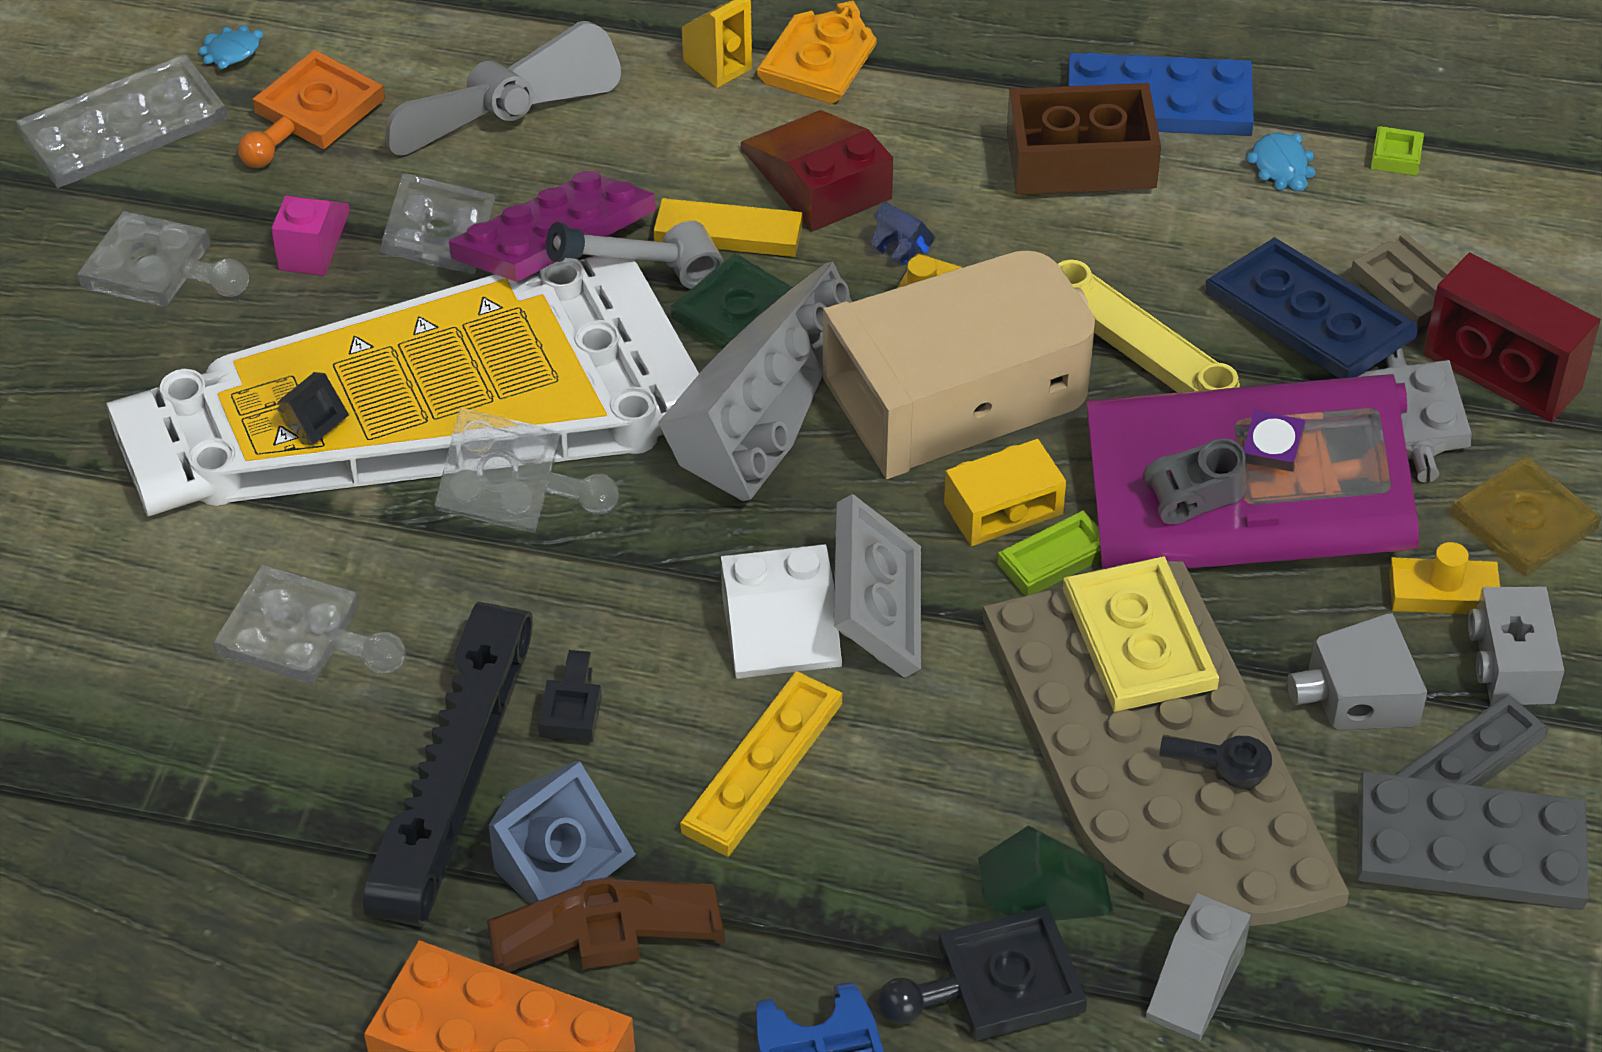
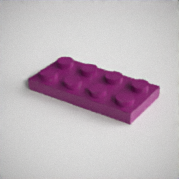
M596 171L579 172L572 177V180L556 188L544 189L538 193V197L522 205L510 206L503 210V214L487 222L476 223L468 227L467 232L449 240L451 258L518 282L555 263L549 259L546 252V237L553 223L563 222L568 228L580 229L584 235L606 237L656 211L655 196L652 192L634 187L630 182H618L603 177Z

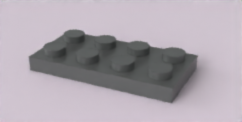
M1363 771L1358 782L1357 881L1583 910L1589 901L1586 800Z

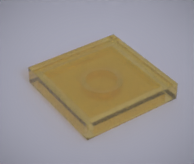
M1525 456L1455 501L1451 515L1525 577L1596 531L1601 521L1599 514L1528 456Z

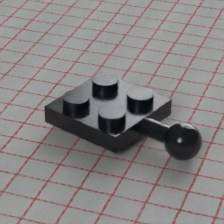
M1049 905L939 933L938 946L950 976L918 985L907 978H894L885 983L878 994L880 1013L886 1020L898 1025L909 1024L916 1020L924 1007L959 999L974 1041L1086 1012L1087 998Z

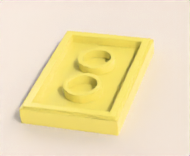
M1165 556L1069 576L1063 579V592L1114 712L1218 689L1219 676Z

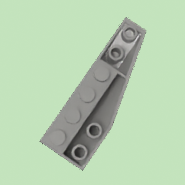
M834 262L822 265L753 320L699 373L658 422L681 467L741 501L752 499L796 440L823 375V309L845 301L852 302L848 286L841 279Z

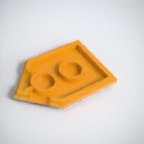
M853 0L836 4V10L817 15L813 11L796 14L758 67L757 75L766 85L833 104L842 98L876 46L877 39L871 29L863 23L860 18V11Z

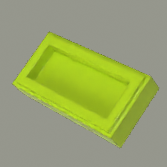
M1083 510L998 552L997 565L1025 596L1039 593L1059 583L1065 577L1072 576L1102 561L1099 527Z

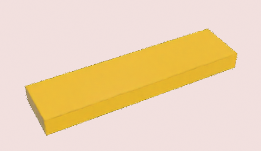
M795 671L680 822L681 834L729 857L841 707L843 693Z

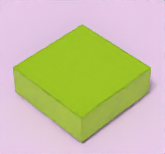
M1378 126L1371 169L1417 176L1424 133Z

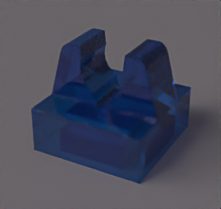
M883 201L874 215L878 223L871 241L872 246L879 253L883 254L890 243L898 240V247L892 257L901 265L907 264L919 251L926 254L936 238L922 221L886 201Z

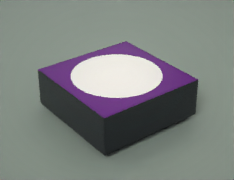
M1254 410L1244 446L1246 463L1294 472L1305 432V419Z

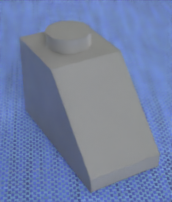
M1197 893L1174 936L1148 1007L1146 1019L1200 1042L1244 954L1251 915Z

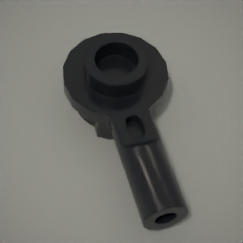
M1164 734L1162 736L1159 756L1201 764L1204 768L1215 770L1217 779L1224 780L1235 788L1249 789L1257 786L1268 776L1272 767V754L1268 747L1259 739L1251 736H1234L1225 740L1221 745Z

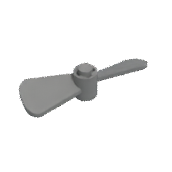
M580 21L508 68L496 61L481 62L470 72L467 79V88L407 101L399 105L390 114L386 122V147L396 155H407L489 111L505 121H514L523 117L531 105L535 103L610 92L618 85L621 77V66L612 41L601 27L592 22Z

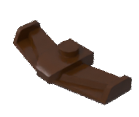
M612 876L583 881L579 886L487 921L493 965L495 968L506 972H511L576 946H579L583 970L639 961L637 936L714 940L715 943H725V932L714 884L617 880Z

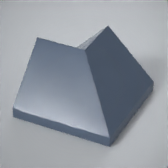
M574 761L508 792L489 824L494 871L529 904L579 886L583 881L608 877L636 855L580 761Z

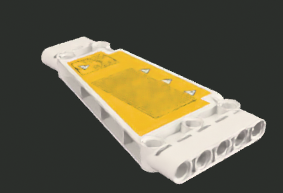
M592 256L582 260L565 258L563 261L555 262L540 270L539 273L530 275L518 282L496 274L231 353L216 359L210 364L204 374L190 369L175 370L162 379L160 387L106 403V408L116 440L147 517L197 501H202L207 505L219 506L229 502L626 453H644L653 448L657 443L658 436L664 435L658 423L659 420L699 373L635 259ZM313 372H320L327 375L349 416L314 445L302 444L295 431L286 426L277 411L279 407L278 401Z

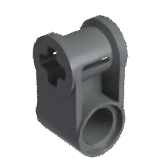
M1224 438L1214 439L1204 445L1178 454L1162 456L1151 462L1145 468L1142 475L1146 486L1154 489L1160 503L1158 508L1159 516L1162 522L1166 524L1184 523L1197 515L1223 506L1233 505L1243 498L1248 487L1244 450L1237 442ZM1223 470L1231 471V472L1226 473V474H1217V473H1216V472H1218V471H1223Z

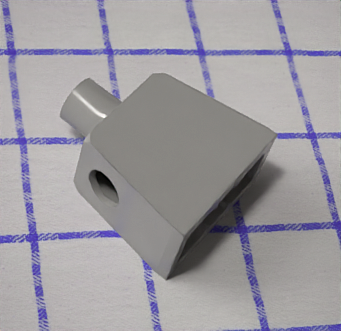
M1393 613L1319 636L1313 644L1309 670L1288 674L1287 677L1288 693L1292 703L1296 706L1321 701L1330 725L1337 730L1419 726L1428 693Z

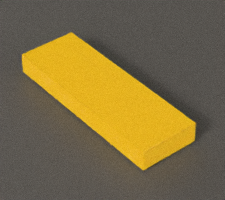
M662 198L654 227V241L662 242L665 234L679 223L697 221L705 227L717 249L796 257L803 224V212Z

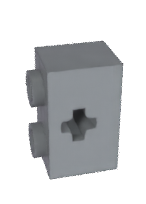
M1482 587L1477 609H1470L1468 632L1471 641H1478L1480 651H1478L1476 658V674L1479 683H1486L1490 705L1495 704L1507 694L1521 705L1555 704L1565 670L1547 587Z

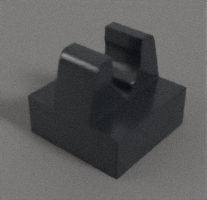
M313 372L278 401L279 407L277 411L286 426L295 431L302 444L314 445L349 416L325 373Z

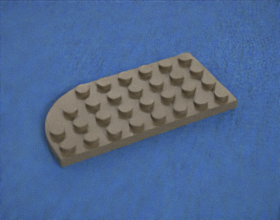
M1167 561L1219 676L1218 689L1114 712L1065 597L1063 587L983 606V622L1070 819L1084 846L1095 861L1112 878L1115 875L1120 876L1127 883L1144 893L1143 900L1183 917L1191 906L1196 894L1199 893L1250 914L1249 926L1294 920L1347 905L1350 892L1184 562ZM1164 734L1221 745L1225 740L1234 736H1251L1259 739L1268 747L1272 754V767L1268 776L1257 786L1249 789L1235 788L1224 780L1217 779L1215 770L1204 768L1201 764L1159 756L1162 736Z

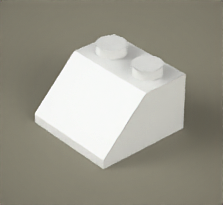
M826 544L721 556L722 599L736 679L842 667L839 630L834 627L833 617L834 582Z

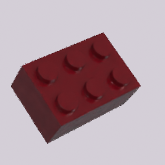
M1469 252L1437 285L1423 355L1436 362L1449 360L1453 371L1552 423L1583 388L1601 319Z

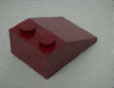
M816 111L741 141L743 152L793 211L803 212V223L811 232L892 199L893 156L869 129L825 111Z

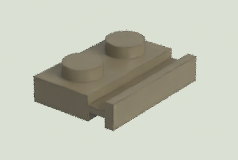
M1404 232L1399 236V240L1393 244L1388 241L1353 260L1350 275L1385 305L1417 323L1418 330L1430 323L1437 285L1451 270Z

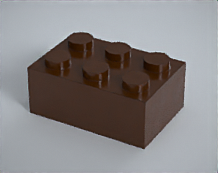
M1149 83L1009 89L1007 137L1016 195L1157 188L1161 142Z

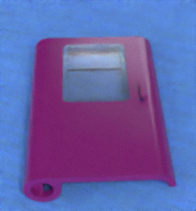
M1394 374L1086 401L1102 569L1165 556L1167 561L1184 562L1188 569L1419 549L1418 518L1401 414L1407 413V393L1405 383H1396ZM1254 410L1305 419V432L1294 472L1246 463L1248 487L1246 494L1240 501L1233 505L1223 506L1197 515L1184 523L1166 524L1162 522L1158 513L1160 503L1154 489L1148 488L1142 478L1143 471L1151 462L1162 456L1178 454L1220 438L1231 439L1237 442L1244 450ZM1223 470V471H1218V472H1216V473H1217V474H1226V473H1229V472H1231V471Z

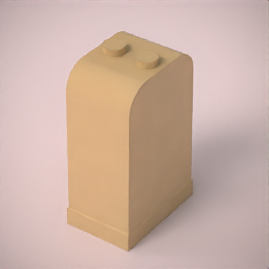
M1016 251L851 303L845 301L824 308L823 379L886 479L909 472L910 468L1066 414L1080 407L1088 394L1095 319L1089 309L1084 292L1079 287L1074 288L1053 259L1035 251Z

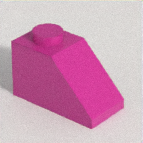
M284 196L271 228L278 269L281 271L325 276L350 212L349 203Z

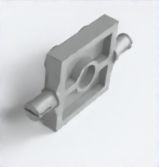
M1401 347L1384 359L1387 368L1365 371L1357 377L1394 374L1396 383H1405L1407 413L1401 414L1408 459L1414 461L1417 478L1420 482L1426 483L1427 475L1429 482H1432L1439 476L1433 456L1446 450L1471 447L1472 433L1450 361L1407 365L1403 348ZM1380 415L1358 416L1367 452L1374 447L1385 446Z

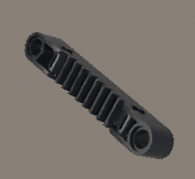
M477 602L474 605L455 652V667L460 676H453L451 680L453 693H446L445 696L447 710L439 711L440 727L432 729L433 744L426 745L425 747L427 762L419 763L420 779L413 780L411 783L413 797L405 799V811L396 815L387 826L371 867L363 900L365 916L423 927L426 924L526 658L532 636V612L483 602Z

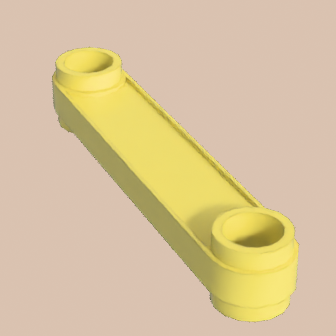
M1064 260L1058 263L1074 288L1079 287L1084 292L1089 309L1095 319L1094 333L1177 393L1240 387L1237 372L1231 366L1218 363L1092 274L1090 268L1085 263L1078 260Z

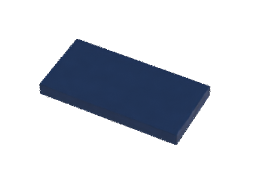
M1275 237L1206 280L1207 295L1338 378H1351L1361 375L1417 337V323Z

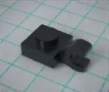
M569 650L563 681L547 680L538 721L539 737L587 742L594 741L602 693L601 685L591 684L593 673L592 667H589L591 652Z

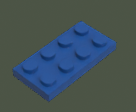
M1098 53L1069 54L1068 86L1149 83L1158 132L1252 136L1254 124L1252 61Z

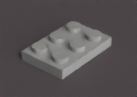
M851 494L837 502L834 627L844 636L852 639L874 655L878 661L885 663L905 678L921 670V546L855 495Z

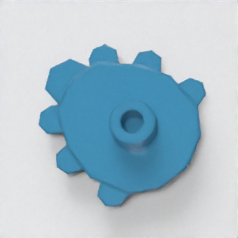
M244 25L240 26L236 31H232L229 27H224L221 34L210 33L205 36L203 46L200 47L198 54L204 56V64L214 62L219 69H223L252 55L259 46L260 38L264 35L261 30H255L252 34L249 28Z
M1277 132L1264 135L1255 143L1253 151L1248 153L1246 157L1249 163H1256L1257 168L1260 169L1258 173L1260 180L1266 181L1269 178L1275 180L1274 187L1277 190H1284L1288 185L1293 191H1304L1308 186L1306 177L1311 178L1316 174L1314 167L1307 166L1309 161H1313L1314 153L1309 150L1304 151L1303 146L1300 144L1303 138L1299 133L1289 135Z

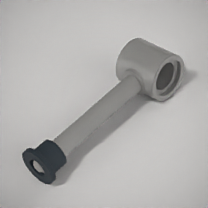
M685 221L675 225L665 234L662 242L584 235L580 229L568 228L563 222L553 223L546 237V252L551 261L561 262L565 258L577 259L582 254L666 262L669 267L673 268L682 285L690 289H699L710 285L718 279L724 269V260L705 227L697 221Z

